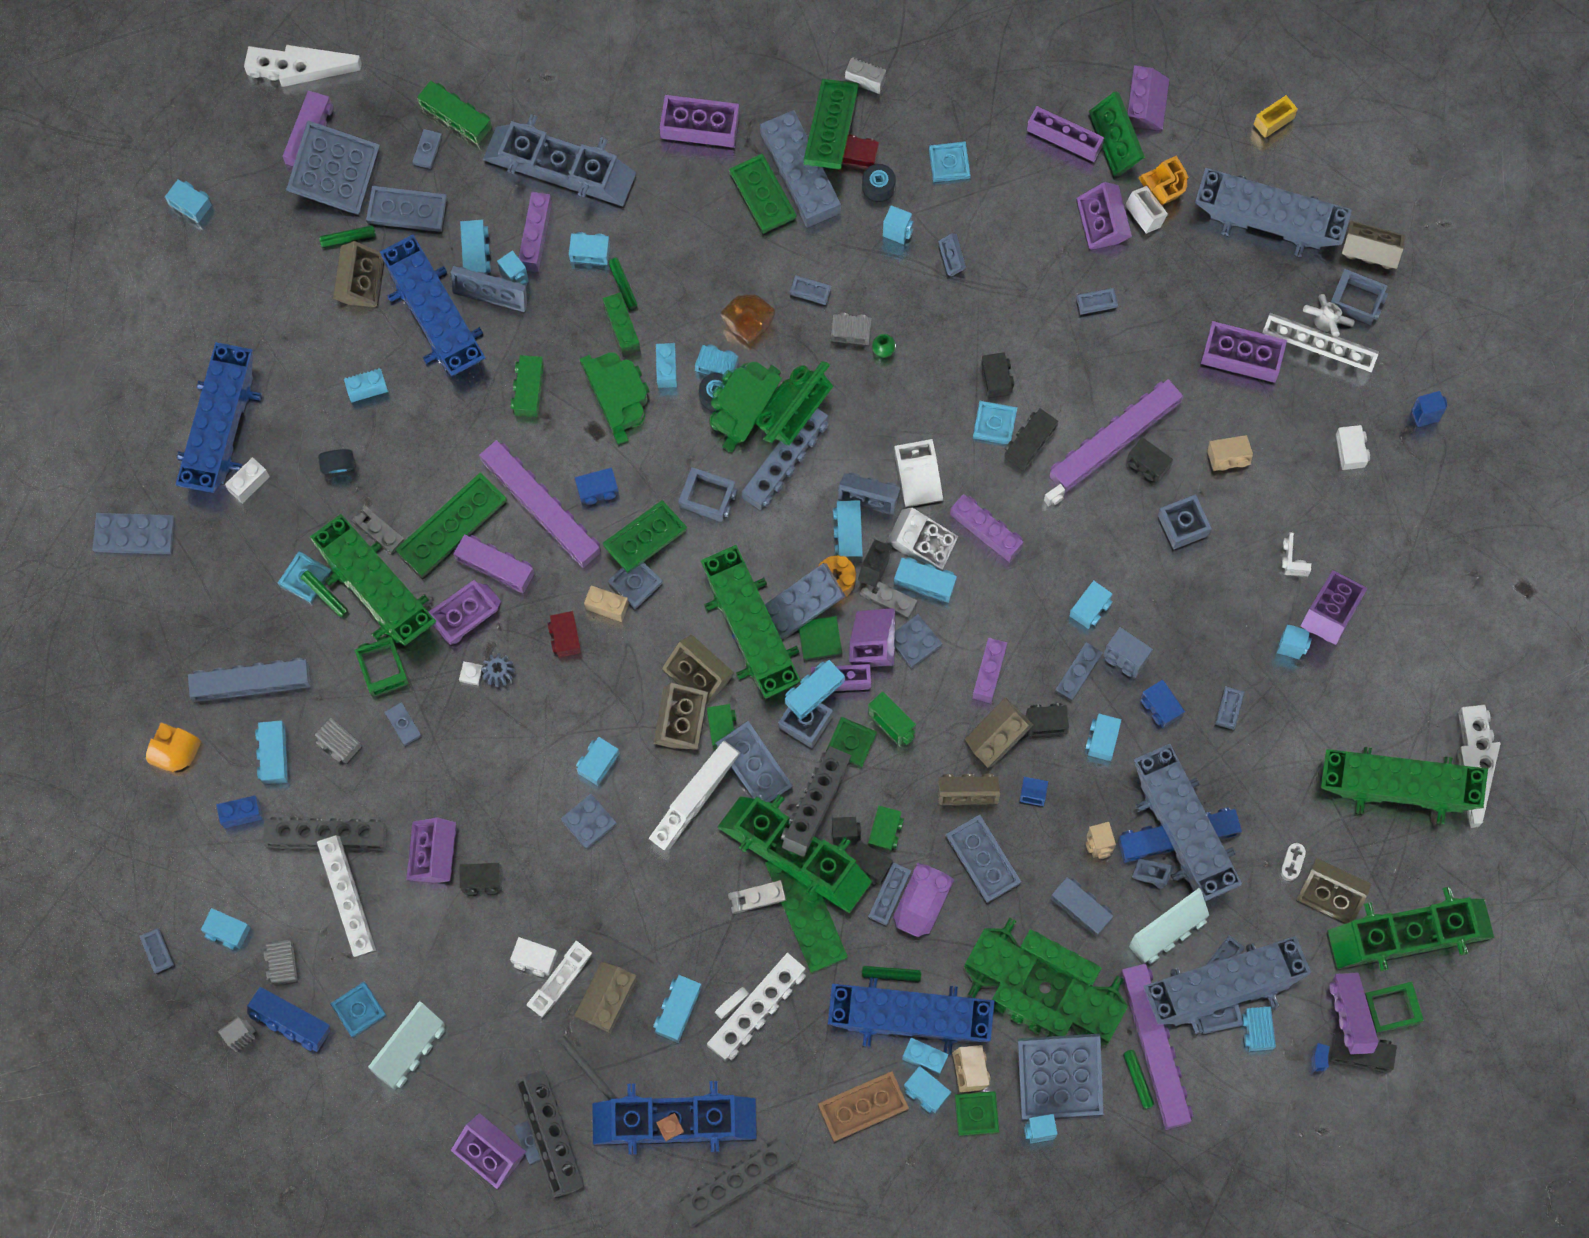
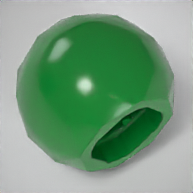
M880 334L873 340L872 350L875 355L886 358L895 352L896 342L892 336Z

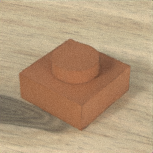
M675 1113L656 1122L665 1142L684 1133Z

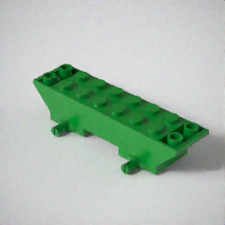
M342 514L310 536L327 565L333 571V574L324 580L329 587L337 580L344 583L349 590L351 589L378 621L380 628L371 633L375 640L386 634L391 636L396 643L399 642L406 646L436 623V620L423 607L429 601L427 596L423 594L419 599H416L376 554V551L382 548L380 543L376 541L373 545L369 546Z
M737 545L700 560L714 594V600L704 604L706 611L716 607L722 611L746 662V668L736 672L738 679L740 680L750 675L765 699L800 684L801 680L790 659L791 656L800 653L796 645L786 650L758 592V588L767 585L765 578L753 581Z
M1364 747V753L1326 749L1321 788L1341 795L1342 798L1356 801V813L1358 814L1360 806L1361 814H1364L1365 803L1388 801L1420 805L1422 808L1433 809L1438 812L1436 823L1440 824L1442 816L1441 824H1445V817L1448 812L1463 813L1465 810L1484 808L1488 768L1452 764V757H1449V763L1447 764L1448 757H1444V763L1372 755L1371 747H1369V750L1368 747Z
M778 794L774 801L770 803L763 801L757 796L755 799L740 796L717 826L718 829L740 842L739 849L741 851L743 849V852H746L748 848L808 886L805 891L812 896L814 892H817L850 914L872 883V880L856 864V860L845 852L851 841L844 837L837 846L830 844L824 839L821 841L814 836L804 857L782 848L784 840L781 839L784 829H789L791 825L789 824L790 817L782 813L778 808L785 799Z
M1445 887L1442 889L1445 900L1429 907L1380 915L1374 913L1372 902L1366 903L1364 907L1367 916L1327 930L1337 970L1379 962L1380 971L1389 970L1386 961L1388 959L1458 946L1460 956L1466 955L1468 952L1465 944L1495 938L1485 899H1471L1470 897L1463 899L1453 898L1451 887Z

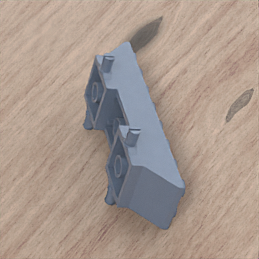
M532 114L527 124L511 121L510 125L496 126L483 157L484 161L508 168L507 171L509 173L512 172V174H515V171L578 191V195L585 197L587 194L624 206L636 172L618 160L617 155L604 150L608 142L607 139L601 137L597 147H589L583 144L580 147L547 136V132L536 129L534 125L538 117L535 115L533 117Z
M1205 168L1195 200L1197 205L1211 215V219L1218 220L1224 224L1221 232L1222 235L1225 234L1227 229L1225 236H1229L1231 226H1239L1246 229L1247 226L1268 231L1284 236V240L1296 244L1297 247L1294 255L1297 256L1299 252L1298 257H1302L1304 247L1320 249L1323 246L1342 245L1352 209L1321 201L1318 197L1315 198V196L1310 198L1247 180L1245 176L1242 178V175L1237 177L1209 168Z
M1171 744L1134 759L1141 788L1145 794V801L1135 804L1138 812L1148 807L1154 812L1174 847L1181 870L1171 874L1173 882L1185 877L1194 891L1200 888L1205 901L1241 886L1242 882L1229 857L1236 855L1233 847L1228 850L1224 849L1193 789L1200 785L1198 779L1195 778L1189 781Z
M1294 936L1257 949L1255 944L1251 943V945L1248 944L1246 946L1248 952L1181 974L1179 968L1171 970L1172 977L1144 985L1143 988L1157 1023L1174 1024L1175 1026L1192 1023L1195 1034L1203 1032L1199 1020L1213 1014L1214 1011L1247 1000L1254 1001L1260 998H1268L1271 1009L1279 1007L1280 1005L1275 995L1289 989L1291 985L1311 974L1297 937Z

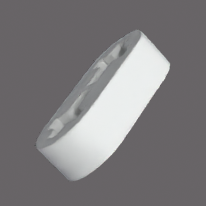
M1294 843L1286 851L1281 868V876L1286 881L1295 880L1300 873L1306 853L1303 845ZM1295 848L1299 849L1298 852L1301 855H1298L1296 860H1292L1294 853L1291 851H1294ZM1293 864V872L1295 874L1288 876V872L1285 869H1288Z
M744 987L740 988L715 1013L721 1020L725 1019L747 999L750 993Z

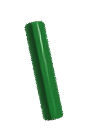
M371 225L319 237L321 246L325 247L374 237L375 229Z
M618 258L610 259L609 266L628 309L636 308L637 301Z
M309 570L301 575V579L340 617L347 612L348 609Z
M874 966L862 967V977L921 981V970Z
M1128 1050L1124 1052V1057L1141 1102L1145 1109L1151 1108L1155 1103L1134 1050Z

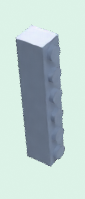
M293 658L289 662L276 660L272 664L266 665L254 663L250 667L237 665L233 666V669L227 670L215 668L211 672L198 670L194 671L193 674H188L189 694L193 702L311 687L309 664L303 658Z

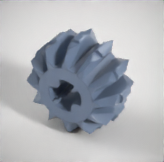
M500 653L497 654L495 659L490 655L491 661L484 660L485 666L481 667V671L484 672L482 675L483 679H488L489 685L495 682V686L499 687V683L502 682L506 686V679L511 681L513 678L510 674L515 673L514 668H511L514 665L513 662L508 661L509 658L506 655L501 659ZM499 667H501L502 671L500 673L498 671L497 673H495L494 669H499Z

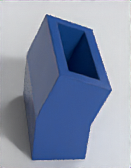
M1024 777L1019 802L1044 806L1048 781Z
M1320 1043L1314 1046L1311 1057L1312 1072L1325 1071L1329 1068L1328 1054L1330 1046Z

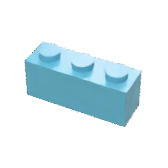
M483 220L460 221L463 267L488 275L491 272L490 261H487V255H490L489 244H486V238L489 237L488 226H484Z
M860 500L837 501V508H833V519H837V526H834V538H838V545H835V556H845L851 562H862Z
M901 558L894 577V585L948 603L957 581V576L953 572L937 570L931 564H919L913 558Z
M830 660L826 663L821 662L811 676L808 674L800 681L801 685L796 689L794 687L786 693L785 704L802 720L845 682V676Z
M283 721L258 723V729L255 730L256 740L259 741V748H256L257 760H260V767H257L258 779H261L264 785L288 783L285 724Z
M678 975L677 980L673 979L669 988L672 991L670 997L664 999L661 1009H664L662 1016H657L653 1026L656 1028L655 1032L657 1035L679 1043L701 991L702 985L681 975Z

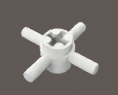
M1324 294L1318 297L1321 304L1320 309L1305 305L1303 308V312L1317 316L1314 319V324L1318 329L1324 332L1331 331L1333 337L1340 335L1337 323L1351 327L1355 323L1354 319L1341 316V309L1334 303L1328 302Z

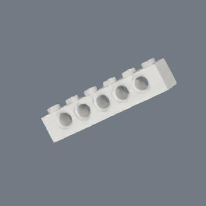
M1273 313L1269 314L1263 330V334L1285 339L1288 343L1372 372L1379 351L1340 337H1333L1329 333Z
M335 835L317 841L353 956L358 957L376 951L340 836Z
M786 953L709 1040L707 1047L724 1062H727L728 1059L732 1061L739 1053L737 1049L742 1044L746 1045L753 1037L751 1033L755 1029L759 1030L765 1024V1017L769 1013L771 1015L774 1014L779 1008L778 1003L782 998L786 1000L793 991L791 988L795 983L799 985L804 980L806 968L789 953ZM782 974H788L791 979L787 983H782L779 977ZM769 989H774L777 991V995L774 998H768L766 992ZM761 1004L764 1010L761 1013H755L752 1010L753 1006ZM743 1019H747L751 1023L746 1029L739 1026V1022ZM730 1034L737 1037L736 1042L733 1044L725 1041L726 1037Z

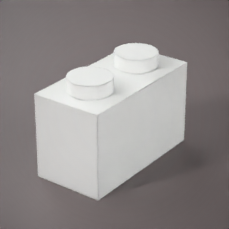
M1147 186L1132 191L1125 204L1145 233L1160 228L1168 215Z
M1362 425L1338 428L1336 439L1342 470L1365 468L1367 462L1370 461V452L1365 447L1367 436L1366 432L1362 430Z
M252 457L225 485L228 491L243 504L270 476L266 469Z
M518 937L510 960L514 964L513 967L523 971L527 968L533 970V974L544 977V975L550 976L558 952L555 949Z

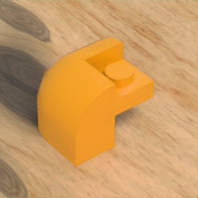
M1176 155L1163 161L1156 169L1142 174L1139 180L1143 187L1147 186L1159 203L1164 205L1177 199L1186 191L1187 179L1189 177Z
M160 723L154 739L151 738L148 745L146 760L149 764L166 771L175 772L182 770L194 760L201 741L183 729Z

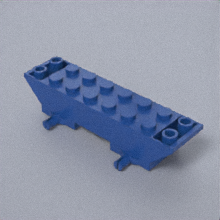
M412 234L380 251L397 290L387 295L390 303L400 297L406 302L432 347V352L423 357L425 363L427 364L437 359L445 371L447 370L451 376H454L486 359L474 339L483 334L481 328L479 327L470 332L439 279L440 276L447 273L446 268L443 266L434 271L414 235Z
M215 342L205 381H198L197 389H202L185 452L179 451L177 459L182 460L176 486L214 493L221 483L224 484L230 469L239 471L242 468V464L232 462L231 459L236 430L241 413H244L249 399L261 401L262 393L251 391L253 380L252 349Z
M872 977L869 978V987L832 984L828 1025L864 1034L863 1047H866L867 1039V1047H871L872 1035L895 1034L939 1040L944 1043V1053H947L949 1048L948 1056H952V1045L958 1042H991L994 1000L957 997V986L954 987V994L953 986H950L949 996L880 989L877 988L878 978H874V985L872 986Z
M709 1081L710 1094L687 1098H641L636 1096V1084H632V1092L631 1084H627L628 1096L592 1103L593 1145L628 1144V1155H632V1147L633 1155H637V1143L711 1141V1152H715L714 1144H716V1152H720L719 1141L757 1140L756 1098L719 1094L718 1081H714V1089L713 1081ZM675 1113L684 1133L665 1142L656 1122Z

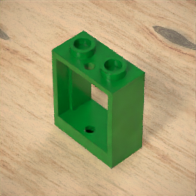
M391 636L380 637L377 639V642L371 644L364 643L355 649L359 665L372 697L409 684ZM391 648L399 674L372 683L363 658Z
M882 691L868 704V715L900 747L904 744H910L915 738L916 724Z
M1412 982L1365 993L1376 1035L1418 1025L1424 1021ZM1402 991L1410 1019L1380 1026L1372 998Z

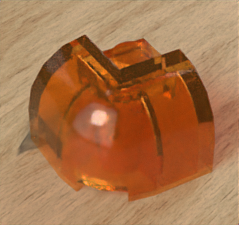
M755 294L739 295L721 311V317L725 325L748 344L760 333L763 334L775 316V309Z

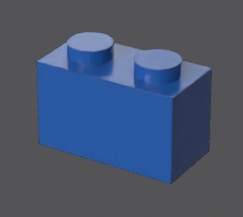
M1440 391L1419 396L1411 410L1417 427L1439 422L1446 410L1447 400Z
M612 467L575 477L582 505H592L601 499L611 500L616 495H619Z
M1163 679L1142 693V704L1146 709L1151 710L1154 714L1152 717L1155 723L1161 725L1163 729L1183 717L1184 709Z
M256 795L216 804L219 821L223 828L263 820L260 801Z

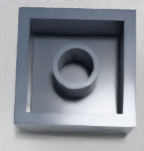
M1196 494L1160 508L1158 513L1160 522L1173 550L1209 536L1212 529Z
M1120 627L1107 644L1103 656L1109 664L1113 666L1116 664L1122 668L1124 674L1136 678L1148 662L1153 649Z
M820 703L806 717L800 720L788 707L779 720L778 726L782 731L808 747L813 748L832 719L833 710Z

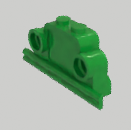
M612 352L595 359L591 358L590 355L580 358L582 367L617 444L621 445L628 442L629 439L624 430L630 427H639L644 423L645 413L642 406L647 403V393H650L646 382L642 383L640 379L642 373L639 366H634V363L630 360L621 361L620 357Z
M821 361L815 371L809 370L804 365L799 366L792 371L790 379L782 382L756 420L758 427L766 433V436L763 438L765 441L772 443L777 439L786 445L792 443L833 388L832 383L824 375L830 366L829 363Z
M758 362L745 363L739 368L727 370L721 378L723 380L721 385L714 389L711 405L717 411L710 415L709 422L714 430L721 431L728 436L722 445V448L732 453L737 443L745 441L758 416L762 413L780 383L782 377L779 376L781 371L778 368L770 365L769 369H766Z

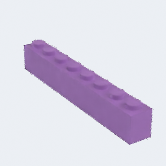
M1169 379L1164 383L1162 381L1153 388L1154 391L1150 394L1145 393L1142 395L1136 405H1129L1124 410L1125 413L1120 417L1118 415L1109 422L1110 425L1106 428L1101 427L1095 433L1096 436L1091 440L1087 438L1080 444L1078 450L1070 451L1065 456L1066 459L1061 463L1059 461L1050 468L1049 477L1057 486L1061 484L1066 493L1182 402L1183 395Z
M497 440L479 454L481 462L583 568L586 567L601 553L600 543L594 537L590 538L586 534L587 530L581 523L577 525L573 520L574 516L568 510L564 511L560 507L562 505L555 496L552 498L548 494L549 491L544 484H538L534 480L536 479L535 475L529 469L526 471L522 467L523 463L517 456L514 458L509 453L510 449L504 443L500 444Z
M1146 964L1122 969L1121 976L1124 979V987L1165 1129L1189 1124L1191 1118H1193L1191 1106L1186 1104L1187 1091L1185 1086H1181L1179 1078H1182L1179 1066H1175L1174 1058H1176L1174 1047H1170L1168 1039H1170L1168 1027L1157 1023L1143 988L1144 985L1151 984V980H1153L1152 971L1150 968L1147 969Z

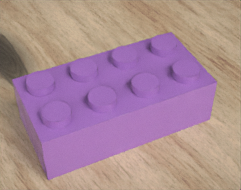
M665 95L660 122V138L735 147L740 115L739 104Z
M1212 321L1201 364L1275 383L1279 375L1287 340Z
M1332 570L1309 608L1301 627L1336 645L1368 588Z

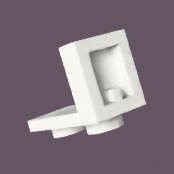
M1289 532L1288 537L1284 538L1283 542L1286 556H1283L1282 568H1285V575L1308 577L1311 572L1310 563H1306L1303 560L1292 562L1294 533Z

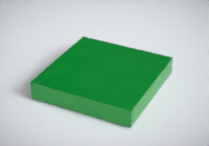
M837 616L811 620L799 629L804 661L842 655Z
M841 717L827 750L831 746L850 754L851 759L849 763L862 768L876 738L877 731Z
M996 1091L955 1094L958 1136L999 1133Z

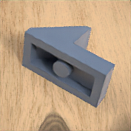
M1139 859L1132 877L1139 881L1153 883L1156 887L1162 889L1168 883L1173 866Z

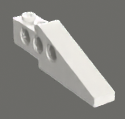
M286 45L285 52L248 46L244 68L247 75L258 78L260 76L267 77L270 80L279 79L281 86L285 87L360 71L362 63L359 55Z
M1485 705L1462 707L1458 712L1464 746H1461L1457 751L1459 765L1480 767V762H1485L1488 765L1484 808L1468 810L1471 828L1479 827L1483 823L1500 748V742L1492 743L1494 741V733L1489 728L1490 712L1489 710L1486 711ZM1473 724L1480 725L1481 731H1476L1473 728ZM1476 743H1482L1485 750L1478 749Z
M723 741L670 805L669 811L649 839L663 850L671 849L691 819L697 815L740 755V752L726 741Z

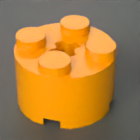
M830 556L824 559L819 566L826 563L833 576L839 577L836 581L847 597L854 589L856 583L854 565L845 556Z

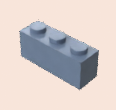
M1067 877L1054 891L1050 899L1097 938L1112 920V911L1107 906H1101L1097 903V899L1092 893L1084 892L1080 888L1081 885L1073 878L1070 880Z

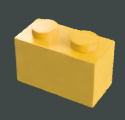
M1285 95L1258 113L1254 126L1266 138L1295 119L1298 109L1288 96Z

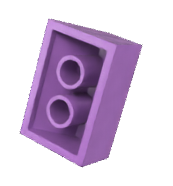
M1134 66L1127 113L1133 127L1162 131L1169 78L1154 68Z
M1103 182L1076 198L1089 249L1117 245L1132 237L1119 185Z
M431 818L412 823L406 880L432 883L450 881L456 822L441 818Z
M480 1113L466 1124L451 1149L455 1155L496 1189L504 1183L526 1153L524 1149Z

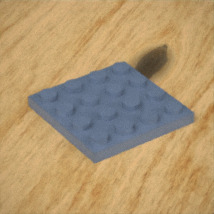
M307 121L286 191L358 215L380 145Z
M1100 1034L1018 1039L1022 1120L1054 1114V1118L1104 1115Z

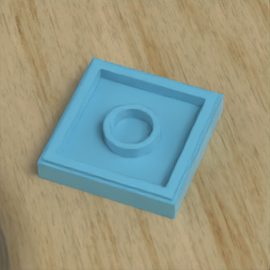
M966 141L929 145L933 182L969 179L971 177Z
M979 401L973 439L1008 444L1012 440L1017 407Z
M298 551L278 581V584L312 603L317 594L301 579V575L309 570L324 585V580L331 575L332 570Z

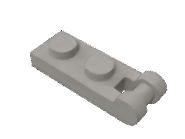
M364 505L360 509L361 512L351 520L372 539L378 541L390 554H393L395 549L405 541L404 538ZM366 517L370 519L367 524L363 522Z
M878 582L876 587L867 584L860 592V595L886 609L894 608L896 614L906 619L909 618L917 604V600L881 582ZM873 588L878 589L877 594L872 593Z
M782 880L728 894L729 900H732V914L787 901ZM745 897L746 904L741 905L739 898Z

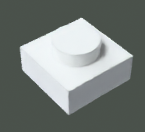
M1059 484L1045 494L1044 501L1048 507L1053 503L1056 505L1064 499V487Z
M463 662L459 681L479 686L482 675L481 667L483 665Z

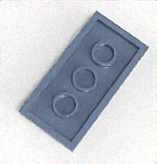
M372 186L366 222L369 224L441 232L447 195Z
M453 266L451 270L453 293L525 312L527 307L526 285L507 281L501 277L489 276L483 272H474L465 267Z
M96 513L93 551L171 554L175 517L173 515Z
M823 563L767 602L765 606L780 638L785 639L846 596L828 565Z
M746 721L715 742L719 747L723 741H726L740 752V755L731 767L753 799L757 796L765 802H771L778 794L781 795L793 787L749 721Z
M981 815L976 816L946 834L948 841L986 903L1021 884V880Z

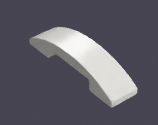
M575 941L565 954V958L541 989L537 990L527 1003V1006L543 1018L580 973L592 952Z

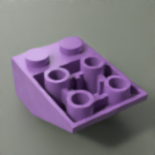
M894 608L857 611L849 649V662L852 665L870 664V667L894 666Z

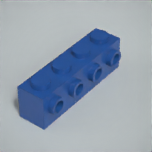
M259 987L247 1005V1014H249L252 1020L265 1023L272 1031L278 1030L291 1041L296 1040L301 1043L307 1050L317 1052L330 1033L329 1024L262 987Z

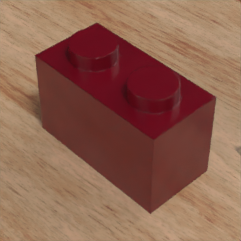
M849 134L842 164L868 168L876 164L879 142L871 138L862 139Z
M573 611L550 615L551 622L547 624L549 634L553 633L554 640L551 641L553 652H557L558 658L580 654L581 648Z

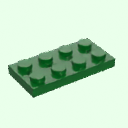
M1113 92L1089 110L1097 134L1104 137L1103 149L1114 176L1122 175L1145 158L1119 92Z
M763 153L729 169L733 180L763 234L797 218L793 207Z
M661 500L604 541L603 546L624 570L629 573L686 532L687 526Z

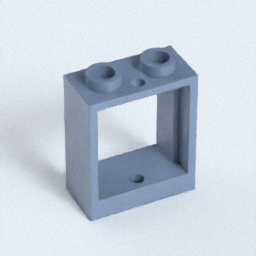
M1344 269L1331 303L1337 305L1343 315L1371 325L1373 319L1378 320L1381 309H1378L1380 303H1385L1388 293L1385 292L1387 285ZM1347 283L1378 295L1371 314L1339 302Z
M691 467L678 501L679 508L723 522L724 517H728L730 514L731 506L729 504L731 499L735 500L738 492L735 481ZM698 479L728 488L720 510L690 501Z

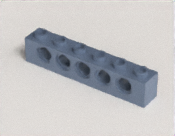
M817 408L790 445L783 444L780 441L744 488L742 498L760 511L764 506L768 507L773 500V494L782 489L785 478L787 476L790 477L795 471L794 466L797 462L803 461L809 446L812 448L818 440V434L820 432L823 433L829 425L828 415ZM807 425H811L814 427V429L811 431H807L804 429V427ZM795 440H800L803 442V444L800 446H796L793 444V442ZM784 455H790L792 457L788 461L782 459ZM779 470L781 473L774 476L771 474V471ZM761 485H768L769 489L763 491L759 487Z

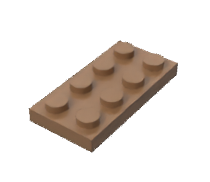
M893 1071L818 1103V1107L834 1142L909 1109Z

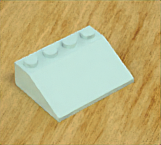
M1200 888L1134 935L1129 947L1142 964H1153L1160 958L1158 955L1161 952H1169L1175 947L1174 943L1179 939L1184 941L1191 935V930L1195 927L1199 930L1208 923L1206 919L1209 917V912Z
M419 1001L368 1066L369 1069L394 1090L397 1087L401 1088L407 1081V1074L410 1071L413 1072L420 1064L418 1060L421 1056L429 1053L435 1038L439 1039L445 1032L444 1022Z

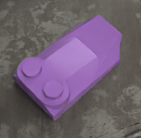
M473 580L430 610L429 613L436 620V623L433 624L434 627L451 645L458 643L465 634L498 611L501 600L488 584H480Z
M917 863L893 916L896 928L916 937L930 934L954 879L935 868Z

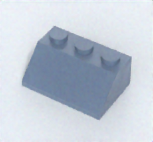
M844 473L838 488L839 501L860 500V506L892 515L895 513L900 496V487H897L896 484L890 482L886 484L881 483L879 480L870 477L868 479L862 478L856 473Z

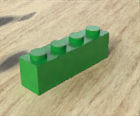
M430 81L417 97L421 107L478 145L492 129L488 115L483 112L479 113L473 105L468 102L464 103L455 93L447 92L440 83L435 84Z

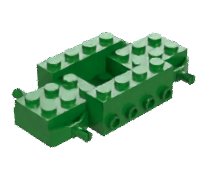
M1008 918L1006 925L1002 929L985 928L963 968L964 972L973 982L967 994L969 997L972 995L971 998H975L981 988L997 989L992 998L994 1000V1011L1002 1015L1004 1013L1010 1015V1019L1018 1024L1025 1023L1032 1032L1036 1034L1041 1032L1047 1035V1037L1066 1036L1071 1028L1075 1035L1100 1034L1101 1047H1107L1128 1007L1118 992L1120 985L1124 981L1123 978H1120L1118 984H1116L1119 976H1116L1110 987L1093 986L1102 969L1100 966L1031 929L1027 933L1022 945L1019 946L1011 934L1016 923L1014 919L1012 921V918ZM1042 983H1047L1050 985L1051 991L1044 994L1040 991L1039 986Z

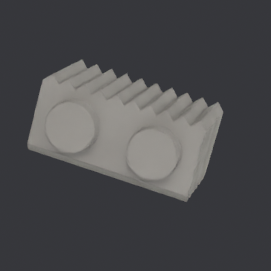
M854 57L851 58L845 71V81L859 83V87L880 94L885 83L886 70L878 66L875 67V65L872 66L864 61L861 62V60L858 61Z
M847 313L833 314L831 341L869 345L871 318L862 314L857 316H849Z
M329 718L315 734L318 739L316 743L322 749L328 748L332 751L331 756L337 762L342 760L346 764L362 747L359 741L332 718Z
M289 939L266 943L267 949H264L265 961L269 962V969H266L267 980L271 981L274 986L298 982L293 942Z
M237 1017L218 1032L227 1045L235 1052H238V1049L245 1047V1044L248 1045V1042H251L252 1039L255 1040L253 1033L256 1031L246 1019L241 1020Z

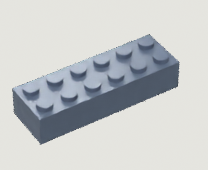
M790 111L760 124V134L806 228L841 214V203L823 167L804 165L808 137L795 111Z

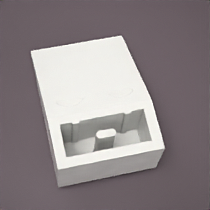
M933 440L894 446V457L905 507L943 501Z
M907 508L901 510L886 544L891 545L905 555L943 570L958 536L916 509Z

